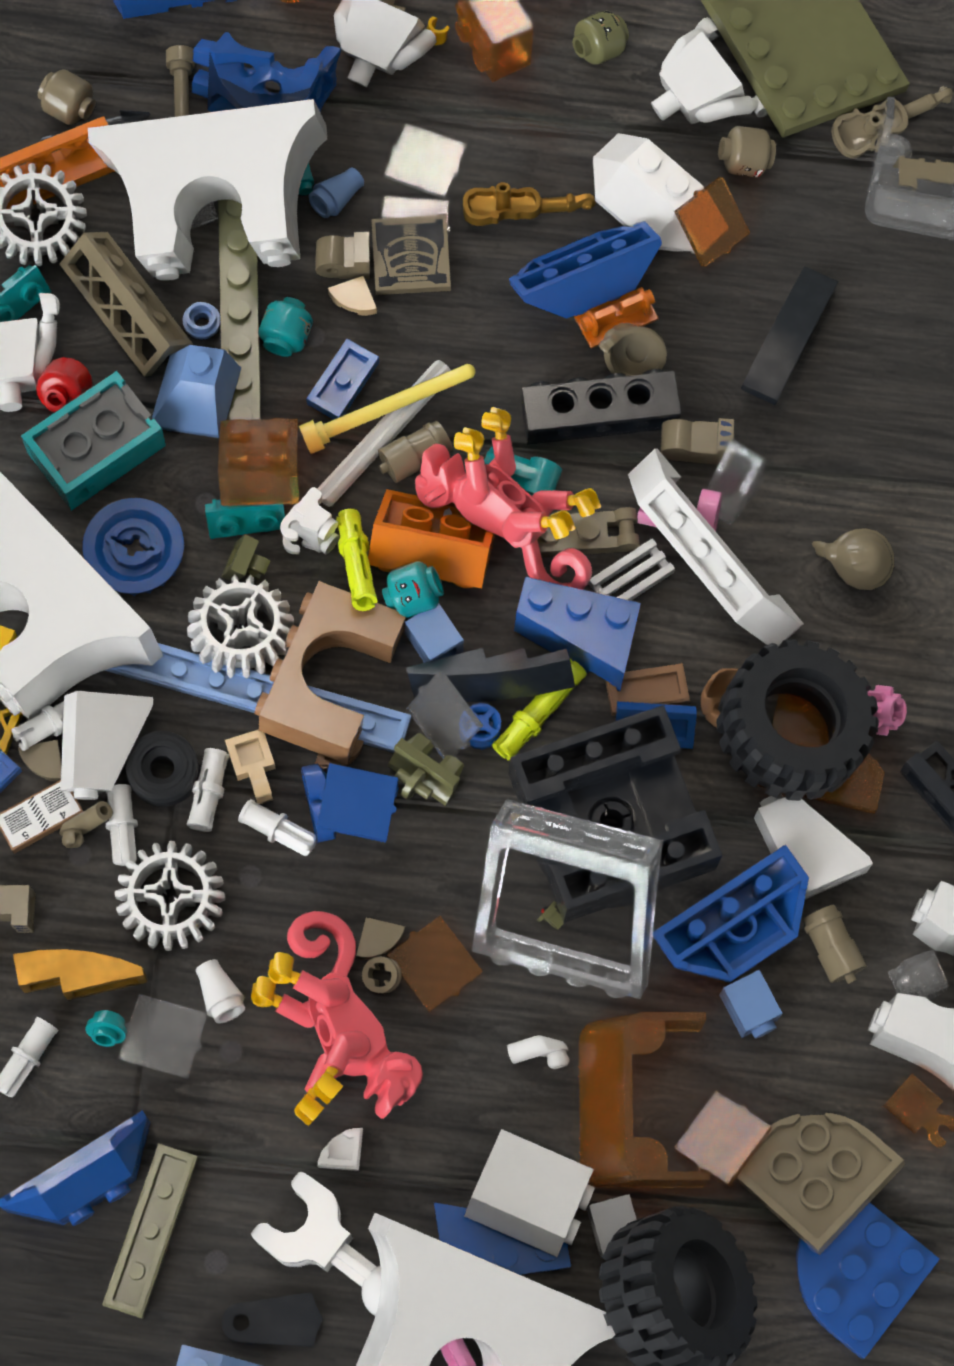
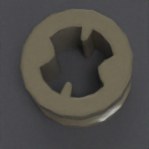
M374 957L363 967L362 980L365 986L372 992L390 993L401 982V968L391 958ZM384 963L385 970L391 972L390 981L384 980L385 986L380 987L379 980L373 978L372 974L374 970H380L379 964Z

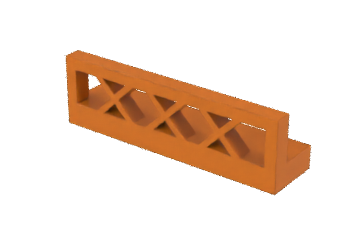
M102 116L1 157L0 176L6 173L11 179L16 178L14 167L21 165L19 167L22 170V174L29 173L28 166L30 163L35 164L36 173H42L44 165H49L51 167L50 177L53 178L58 171H63L65 178L62 185L73 180L76 183V187L114 172L103 162L89 144L88 128L108 126L105 117ZM0 177V186L4 188ZM39 188L40 197L43 200L55 196L54 193ZM27 189L16 194L9 201L6 209H11L12 205L23 203L27 198Z

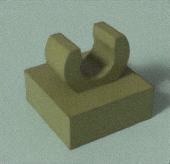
M246 534L236 541L221 577L231 581V577L234 574L239 580L245 574L248 576L251 574L257 580L260 579L261 575L264 576L270 560L254 554L259 541Z

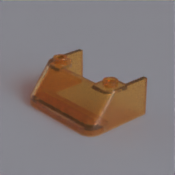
M639 1012L592 1021L582 1029L578 1040L579 1161L581 1164L594 1169L588 1182L590 1185L595 1187L704 1188L710 1181V1172L668 1171L667 1152L659 1141L649 1137H633L632 1055H646L658 1050L664 1041L665 1031L700 1032L706 1022V1012Z

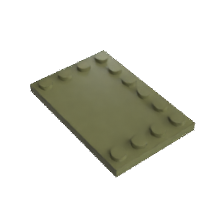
M701 0L782 138L832 120L840 115L851 113L855 108L859 110L904 93L910 85L859 0Z

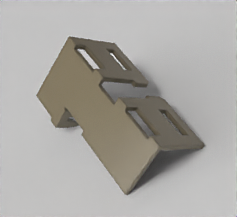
M899 156L893 165V168H899V186H910L913 188L912 191L917 189V179L954 184V163L941 162V160L937 159L932 163L925 162V158L909 159L905 158V156Z

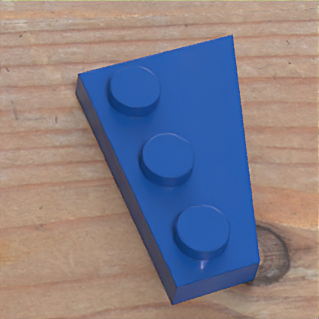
M434 1203L439 1240L521 1276L571 1268L568 1245L564 1242L556 1257L465 1217L467 1208Z

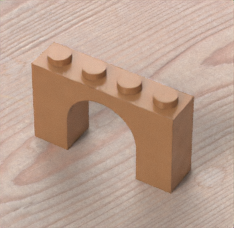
M318 581L314 593L307 592L302 601L299 614L303 615L299 627L291 626L285 641L286 647L289 648L284 660L279 658L276 660L270 675V681L274 682L269 694L262 692L254 714L259 716V731L348 764L362 731L364 715L318 697L305 683L302 670L313 655L331 647L351 648L391 663L405 630L406 617L400 615L397 610L379 603H375V607L367 611L356 610L352 605V595L350 592Z

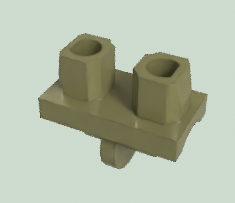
M417 733L408 741L401 738L395 745V752L388 764V767L397 772L394 777H397L405 785L400 796L406 800H409L415 793L426 800L431 796L446 806L453 798L464 764L452 755H447L440 764L430 758L429 755L434 745L431 740L421 733Z

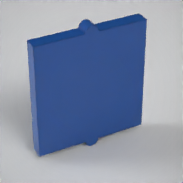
M329 763L324 791H321L319 794V799L322 802L317 828L386 843L391 815L396 812V807L393 804L398 778Z

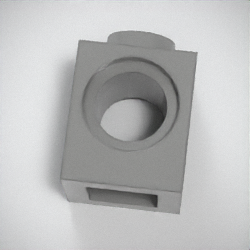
M630 1194L591 1204L587 1208L600 1258L603 1257L613 1235L620 1228L626 1226L627 1223L637 1220Z

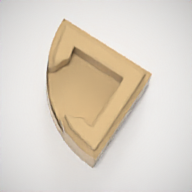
M364 276L328 288V294L337 306L362 316L377 314V307Z

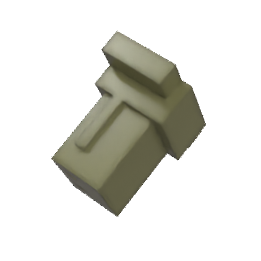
M553 901L549 907H543L541 910L542 914L537 921L541 922L544 919L553 928L558 930L564 923L561 915L554 907L556 902Z

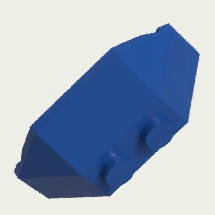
M645 221L636 223L633 227L621 226L599 231L531 260L520 269L518 274L510 277L509 282L516 293L527 304L566 319L582 315L593 307L607 301L617 300L622 295L635 290L661 247L662 241L660 236Z
M785 844L652 932L651 935L674 968L732 982L798 937L809 877Z
M143 1110L9 1194L1 1197L0 1207L9 1213L65 1225L68 1222H71L73 1226L80 1224L95 1213L92 1207L105 1199L109 1203L115 1202L131 1191L128 1185L136 1181L151 1122Z

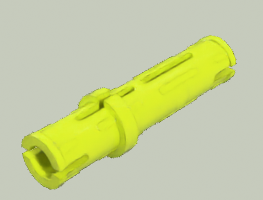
M348 508L340 511L338 516H336L340 533L338 548L340 554L345 559L352 595V605L356 610L367 611L374 608L375 603L378 602L367 555L370 546L368 537L362 530L360 513L355 509Z
M570 659L576 687L586 677L587 673L579 663L573 662ZM575 687L536 695L522 711L518 710L513 715L514 721L493 742L492 747L501 757L510 761V757L515 756L531 737H537L542 731L540 727Z

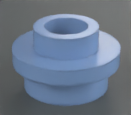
M196 302L184 312V329L188 335L195 339H208L214 336L220 328V314L213 305L206 302ZM201 318L209 321L205 326H197L195 323Z

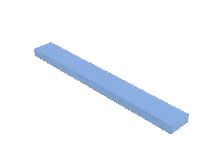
M160 643L158 645L163 657L152 666L131 664L105 670L255 713V708L262 692L269 694L274 683L270 681L269 674L263 673L261 675L251 669L250 676L246 679L242 675V668H235V674L230 679L227 676L226 665H223V668L215 673L212 670V661L202 664L198 654ZM308 686L321 699L364 715L359 740L364 741L365 745L394 753V747L401 738L405 740L411 721L410 714Z

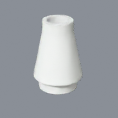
M209 960L197 967L196 973L199 977L207 1015L213 1017L216 1023H225L242 1014L245 1010L243 1004L245 997L221 968L218 960Z

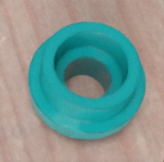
M108 1010L95 1012L93 1018L88 1020L85 1028L86 1033L92 1038L93 1042L105 1047H111L123 1042L127 1035L125 1019L120 1014Z

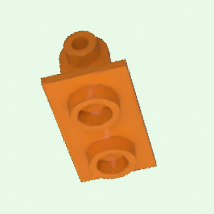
M643 287L624 294L617 300L608 301L591 308L582 315L574 316L591 349L599 346L605 333L621 322L645 326L659 320L652 306L655 303L653 293L650 289L644 291Z

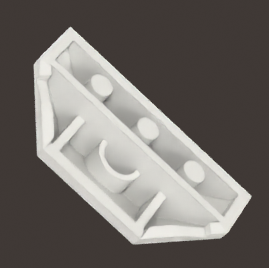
M618 133L593 157L595 201L625 227H633L634 224L645 221L661 238L662 245L659 250L691 251L692 254H702L727 230L725 222L704 186L649 139Z

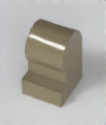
M354 232V237L330 235L319 238L316 241V273L327 278L355 279L364 276V279H370L369 232Z

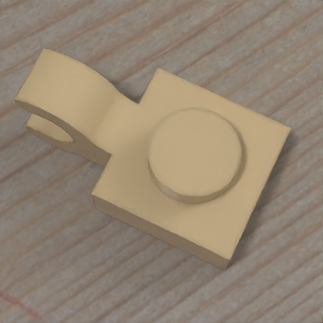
M258 729L226 739V747L237 780L250 778L258 804L272 801V792L265 772L276 768L265 733Z

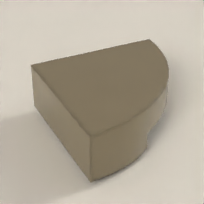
M58 740L37 743L25 751L18 747L23 762L33 773L49 781L57 782L61 780L62 758Z
M366 917L356 958L370 960L386 954L399 944L404 935L405 926Z

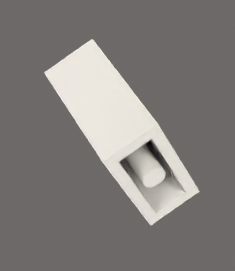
M501 1129L472 1194L465 1217L557 1257L563 1242L572 1245L581 1222L573 1218L578 1208L586 1211L595 1187L588 1185L594 1169Z

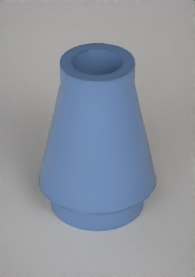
M350 167L345 172L314 185L313 191L309 194L310 204L323 218L337 216L354 194L364 186V179L355 168Z

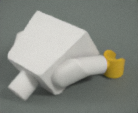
M342 0L334 13L336 39L340 44V48L346 55L355 59L347 79L364 87L368 86L375 68L393 75L396 70H403L421 58L434 45L443 44L447 39L449 26L447 25L443 30H436L434 28L438 18L431 17L428 21L427 29L423 30L425 25L419 18L379 0Z

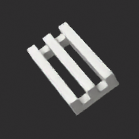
M652 538L592 577L588 584L595 593L609 596L658 564L661 568L660 570L617 597L632 601L673 574L675 568L671 562H667L665 554L662 550H658L657 544ZM650 554L652 556L640 565H638L637 567L633 568L632 570L618 578L617 580H615L614 582H612L611 584L602 588L601 585L603 583L607 582L608 580H610L611 578H613L629 566L633 565L646 555Z

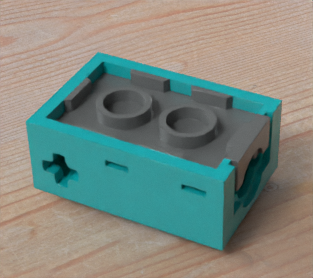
M117 371L21 435L28 455L71 511L166 446L162 428L155 419H152V415L128 384H125L124 379Z

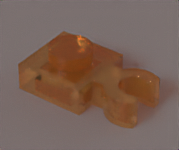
M913 1073L883 1105L914 1134L921 1126L926 1128L930 1142L938 1148H942L947 1143L938 1134L939 1125H946L954 1132V1117L941 1115L936 1111L944 1101Z

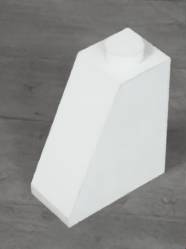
M75 691L64 696L60 791L74 792V799L95 800L98 799V793L112 790L153 706V697Z
M780 793L777 798L770 796L760 802L761 807L758 808L754 820L770 853L772 854L786 844L808 875L809 881L805 899L863 875L872 866L873 863L870 857L803 799L800 801L787 800Z

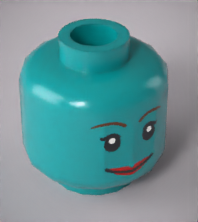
M416 561L392 570L387 576V587L382 589V593L387 607L396 609L400 615L408 619L419 613L435 609L438 606L439 597L444 595V590L436 569L433 566L427 567L423 562Z

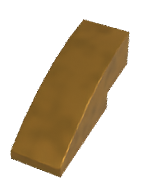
M60 949L13 954L18 985L24 993L61 985L62 993L67 1000L148 982L146 973L141 966L120 958L95 952Z

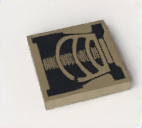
M446 215L371 219L376 295L451 291Z

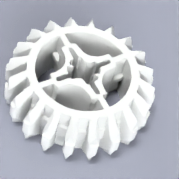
M30 163L28 166L29 173L22 174L21 168L16 166L14 167L16 178L11 179L6 173L0 176L4 188L0 186V249L8 245L5 254L9 259H12L17 252H20V263L26 265L29 255L34 256L36 266L42 265L43 255H48L49 261L56 263L55 251L59 250L66 256L70 252L66 242L74 245L79 239L74 232L85 231V223L77 220L87 216L86 208L78 206L84 201L82 193L72 194L76 189V183L73 180L62 185L65 178L63 171H58L52 178L50 177L51 167L49 165H44L42 173H36L35 164ZM39 188L54 193L61 199L65 207H57L56 203L52 204L43 201L40 197ZM27 189V198L23 203L12 205L11 209H6L9 201L16 194ZM34 199H36L37 209H40L37 230H35L34 222L31 221L30 217L32 209H34ZM59 220H65L63 227L56 235L43 241V233L49 225L59 224ZM14 222V226L27 228L31 234V241L15 236L5 223Z
M235 574L231 577V584L226 585L219 578L216 581L217 590L205 586L203 589L204 598L195 597L193 601V608L195 610H191L188 613V622L191 625L187 627L188 637L193 639L191 641V648L194 652H201L199 657L202 664L212 661V670L215 673L220 671L223 665H226L227 676L230 679L235 674V668H242V675L246 679L250 676V669L255 668L262 675L265 672V662L274 666L278 659L277 654L284 656L287 654L288 648L285 641L291 626L294 625L292 614H287L290 611V605L287 600L280 601L281 592L279 589L268 592L269 583L266 579L256 586L254 585V577L251 574L246 579V583H240L239 578ZM258 609L263 611L273 625L271 632L264 629L263 623L257 620ZM211 621L218 624V629L224 632V642L222 644L212 636L208 629ZM247 621L246 628L242 625V629L236 628L234 631V625H237L239 628V624H245ZM244 646H251V648L240 649Z
M169 841L167 852H162L160 845L154 843L152 845L154 855L148 857L144 850H139L137 853L141 861L139 865L133 861H127L125 865L132 873V876L125 874L118 876L119 883L127 888L115 891L117 900L126 901L116 907V910L120 916L129 915L123 921V926L126 930L137 927L133 935L137 941L144 939L149 934L148 946L154 949L158 945L160 938H162L166 951L172 950L173 939H178L181 948L185 949L188 948L186 936L192 934L197 942L203 940L199 930L201 926L209 931H213L215 925L208 918L209 915L213 917L222 916V909L212 903L225 901V893L215 890L221 887L224 882L221 876H212L217 870L214 862L203 865L206 860L205 852L199 851L191 858L192 846L186 843L182 847L181 852L177 853L175 841ZM178 867L187 869L195 874L201 881L203 890H194L193 886L181 884L177 873ZM163 868L162 878L159 882L153 885H145L144 889H140L148 876ZM172 881L179 897L178 899L174 897L175 901L170 903L169 910L161 895L162 893L167 895L166 890L171 888ZM138 902H147L148 906L159 907L161 909L163 925L146 919L139 911ZM200 903L196 912L189 919L175 924L177 923L178 914L182 909Z

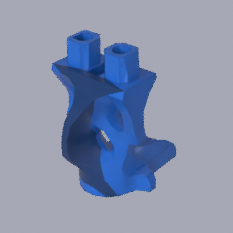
M225 32L217 42L201 39L194 47L193 61L209 67V72L201 69L198 70L192 81V93L208 99L207 110L210 112L314 99L321 112L325 101L336 86V66L341 54V48L326 46L317 58H309L305 66L288 69L274 60V53L241 46L232 38L229 32ZM244 63L250 64L253 67L247 68L244 66ZM267 81L278 83L280 91L277 93L269 92L265 88V83Z

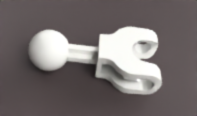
M298 1172L293 1178L291 1185L296 1195L303 1199L308 1206V1217L305 1224L296 1232L283 1233L267 1223H260L251 1233L253 1239L287 1267H302L312 1264L318 1265L328 1272L334 1265L362 1287L363 1303L368 1311L375 1316L380 1297L381 1266L377 1267L349 1245L353 1237L341 1225V1211L334 1194L306 1173Z

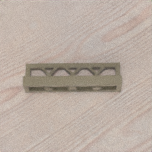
M108 232L83 233L70 252L60 262V266L143 376H152L167 356L189 345H193V343ZM83 253L89 260V276H83L75 265ZM99 281L105 282L110 288V304H105L99 297ZM121 310H127L131 315L132 332H126L121 326ZM142 338H148L157 350L149 361L142 354Z

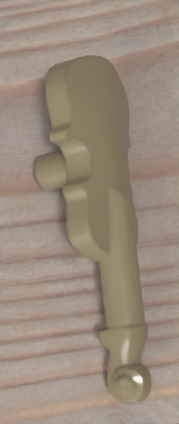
M942 86L937 93L927 94L904 106L896 99H887L881 105H874L872 111L868 113H861L855 108L852 113L840 115L834 121L831 130L833 142L842 155L848 158L860 157L867 151L875 150L876 140L881 138L890 139L892 135L903 133L908 126V119L932 110L941 102L950 103L953 91L951 88Z

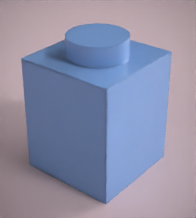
M439 602L435 609L419 613L405 621V635L424 663L463 652L464 640Z
M760 970L723 987L719 994L741 1038L752 1033L754 1038L757 1039L777 1028L774 1022L778 1021L783 1013Z

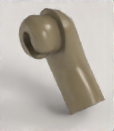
M100 801L64 822L59 831V835L62 836V844L66 848L80 847L84 843V834L112 817L113 811L111 806L107 802Z

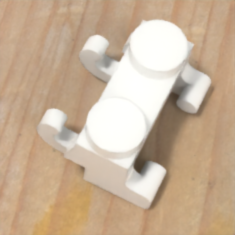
M312 487L302 500L294 505L281 522L280 529L283 536V546L290 554L297 555L300 553L299 545L291 543V541H297L299 537L304 539L302 546L315 550L318 553L323 552L326 555L335 547L339 540V535L335 533L338 522L332 518L331 513L319 506L322 503V493L315 487Z

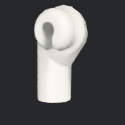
M541 1035L514 1042L507 1046L508 1054L513 1064L541 1056L547 1057V1064L550 1068L558 1069L567 1066L570 1061L566 1052L569 1049L563 1041Z

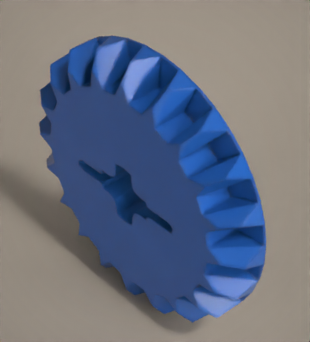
M143 498L121 499L105 506L92 518L83 538L84 559L118 594L129 593L133 596L142 592L151 593L153 589L164 586L166 581L176 574L177 568L183 560L185 548L183 532L174 515L161 504ZM134 539H139L140 546L146 549V551H136L134 556H129L128 549L122 545L132 544Z

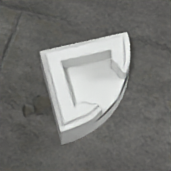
M363 1128L345 1130L331 1139L319 1156L318 1168L359 1171Z

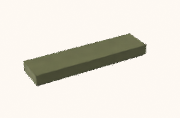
M158 1143L102 1306L144 1319L199 1159L198 1156Z

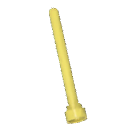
M465 364L325 424L322 421L314 423L312 420L300 425V431L310 454L325 449L324 445L331 442L329 439L331 437L473 378L475 368L471 364Z

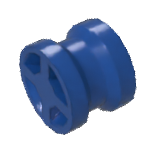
M474 704L465 711L462 717L461 733L463 739L474 749L483 750L490 748L493 742L500 736V714L489 704ZM478 731H486V732H487V734H486L485 732H484V733H478V734H476V733H477Z

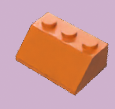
M386 489L373 524L368 559L371 566H376L385 572H391L402 566L420 561L426 564L427 567L433 566L443 581L452 582L462 588L476 587L482 589L495 534L466 520L454 503L440 508H430L424 505L417 495ZM450 508L452 514L443 516L444 511Z

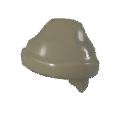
M621 322L609 329L599 344V348L604 352L607 368L612 374L623 373L626 376L642 375L647 370H662L666 363L667 349L663 338L653 329Z
M867 528L853 529L840 535L833 543L812 542L816 554L828 559L843 581L856 589L873 590L884 585L892 575L894 552L891 544L885 536L875 530Z

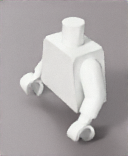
M708 17L703 18L695 29L680 37L664 59L659 75L666 92L651 102L654 111L664 121L678 110H681L691 124L699 121L708 123L731 116L751 114L753 111L757 117H764L767 115V112L758 96L756 95L751 98L744 95L742 83L710 42L718 37L714 32L718 29L713 20Z
M39 293L43 310V317L39 324L37 318L0 322V410L13 412L22 408L21 392L35 391L39 377L52 361L57 338V321L54 320V315H58L60 309L59 299L54 294Z

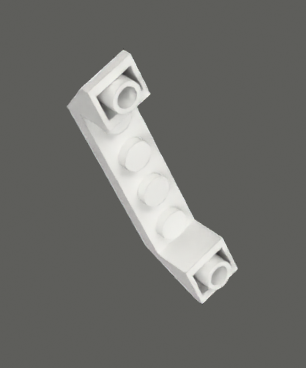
M654 449L628 474L638 505L737 624L766 645L775 643L778 647L783 640H787L804 624L779 594L769 596L715 532L675 484L681 476L658 449Z

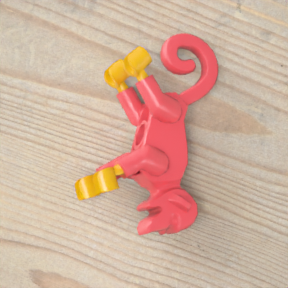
M491 407L490 412H485L482 416V427L495 431V437L492 438L495 457L489 464L485 465L484 457L479 455L484 444V435L477 430L467 427L463 428V433L457 432L454 437L455 449L468 452V457L464 460L465 468L461 455L457 453L450 458L449 451L444 445L433 444L423 452L421 474L415 479V490L417 497L424 505L430 508H440L454 503L459 512L469 522L503 537L514 548L521 547L525 568L530 578L582 590L588 585L592 576V567L587 556L575 548H567L559 552L551 561V574L555 577H561L567 571V565L571 566L575 571V576L571 582L560 583L547 573L543 565L537 539L546 532L548 527H550L555 539L567 537L569 531L576 529L567 510H572L573 506L576 505L581 517L590 516L595 513V509L602 507L598 496L592 488L582 490L575 495L572 491L541 490L531 496L513 480L511 476L516 470L511 436L506 435L511 424L509 412ZM554 510H561V511H558V512H556V513L551 514Z
M312 911L302 914L294 920L288 929L287 941L290 948L300 957L316 958L322 955L329 947L330 939L322 934L316 940L310 941L305 937L304 932L314 928L328 931L333 935L338 944V957L332 972L319 979L303 970L301 973L292 971L294 958L287 953L277 952L274 955V959L270 960L269 977L259 976L256 983H253L251 1000L254 1005L258 1007L274 1006L276 1007L275 1012L305 1028L315 1027L325 1052L318 1058L305 1086L307 1094L297 1104L294 1113L309 1126L325 1108L315 1098H320L325 1104H329L342 1089L343 1085L335 1078L342 1075H366L368 1083L364 1091V1099H369L373 1094H376L378 1099L375 1104V1113L378 1117L384 1119L396 1105L402 1106L404 1102H407L415 1094L422 1081V1066L414 1056L388 1050L383 1026L372 1011L354 993L350 979L347 976L354 963L356 941L349 926L341 918L331 913ZM290 982L294 984L293 989L308 996V1001L302 1003L287 994H284L282 997L276 995V983L287 984Z

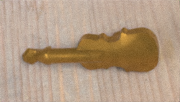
M501 182L496 185V189L494 186H491L490 188H473L468 190L463 197V213L468 223L475 226L498 224L499 221L504 219H534L540 213H570L581 207L589 210L595 206L596 202L591 194L574 196L572 193H569L565 197L541 198L539 193L532 187L512 188L510 190L508 183Z

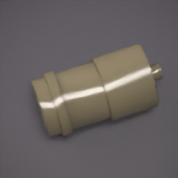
M437 420L432 423L428 422L423 425V428L406 437L402 436L378 449V454L382 461V464L378 467L382 474L387 472L391 479L398 483L421 470L422 456L426 449L433 444H441L451 452L453 451L452 444L446 431Z
M835 905L824 907L808 915L802 921L805 925L804 930L806 934H809L819 954L817 957L830 984L844 979L847 984H851L857 981L854 974L865 969L867 964L842 920L843 915L841 911H838Z

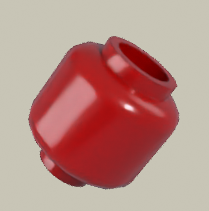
M61 357L55 359L46 367L38 379L36 385L37 396L48 410L56 412L91 389L93 385L92 376L81 362L73 358Z

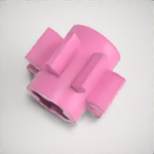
M876 685L874 691L869 690L867 692L869 697L874 696L877 701L878 710L873 715L879 720L877 735L888 736L889 730H897L906 718V703L901 698V694L893 693L894 690L891 686Z

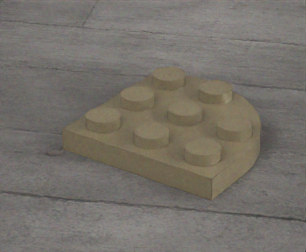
M825 1113V1115L806 1116L796 1114L773 1123L757 1135L726 1168L733 1178L815 1252L821 1255L905 1166V1162L902 1157L865 1126L845 1116Z

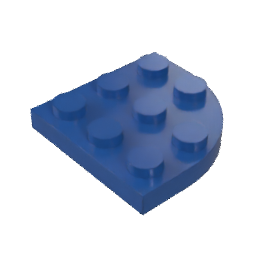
M869 1203L821 1255L799 1238L796 1252L799 1288L808 1309L819 1324L859 1358L865 1359L939 1261V1258L874 1205Z

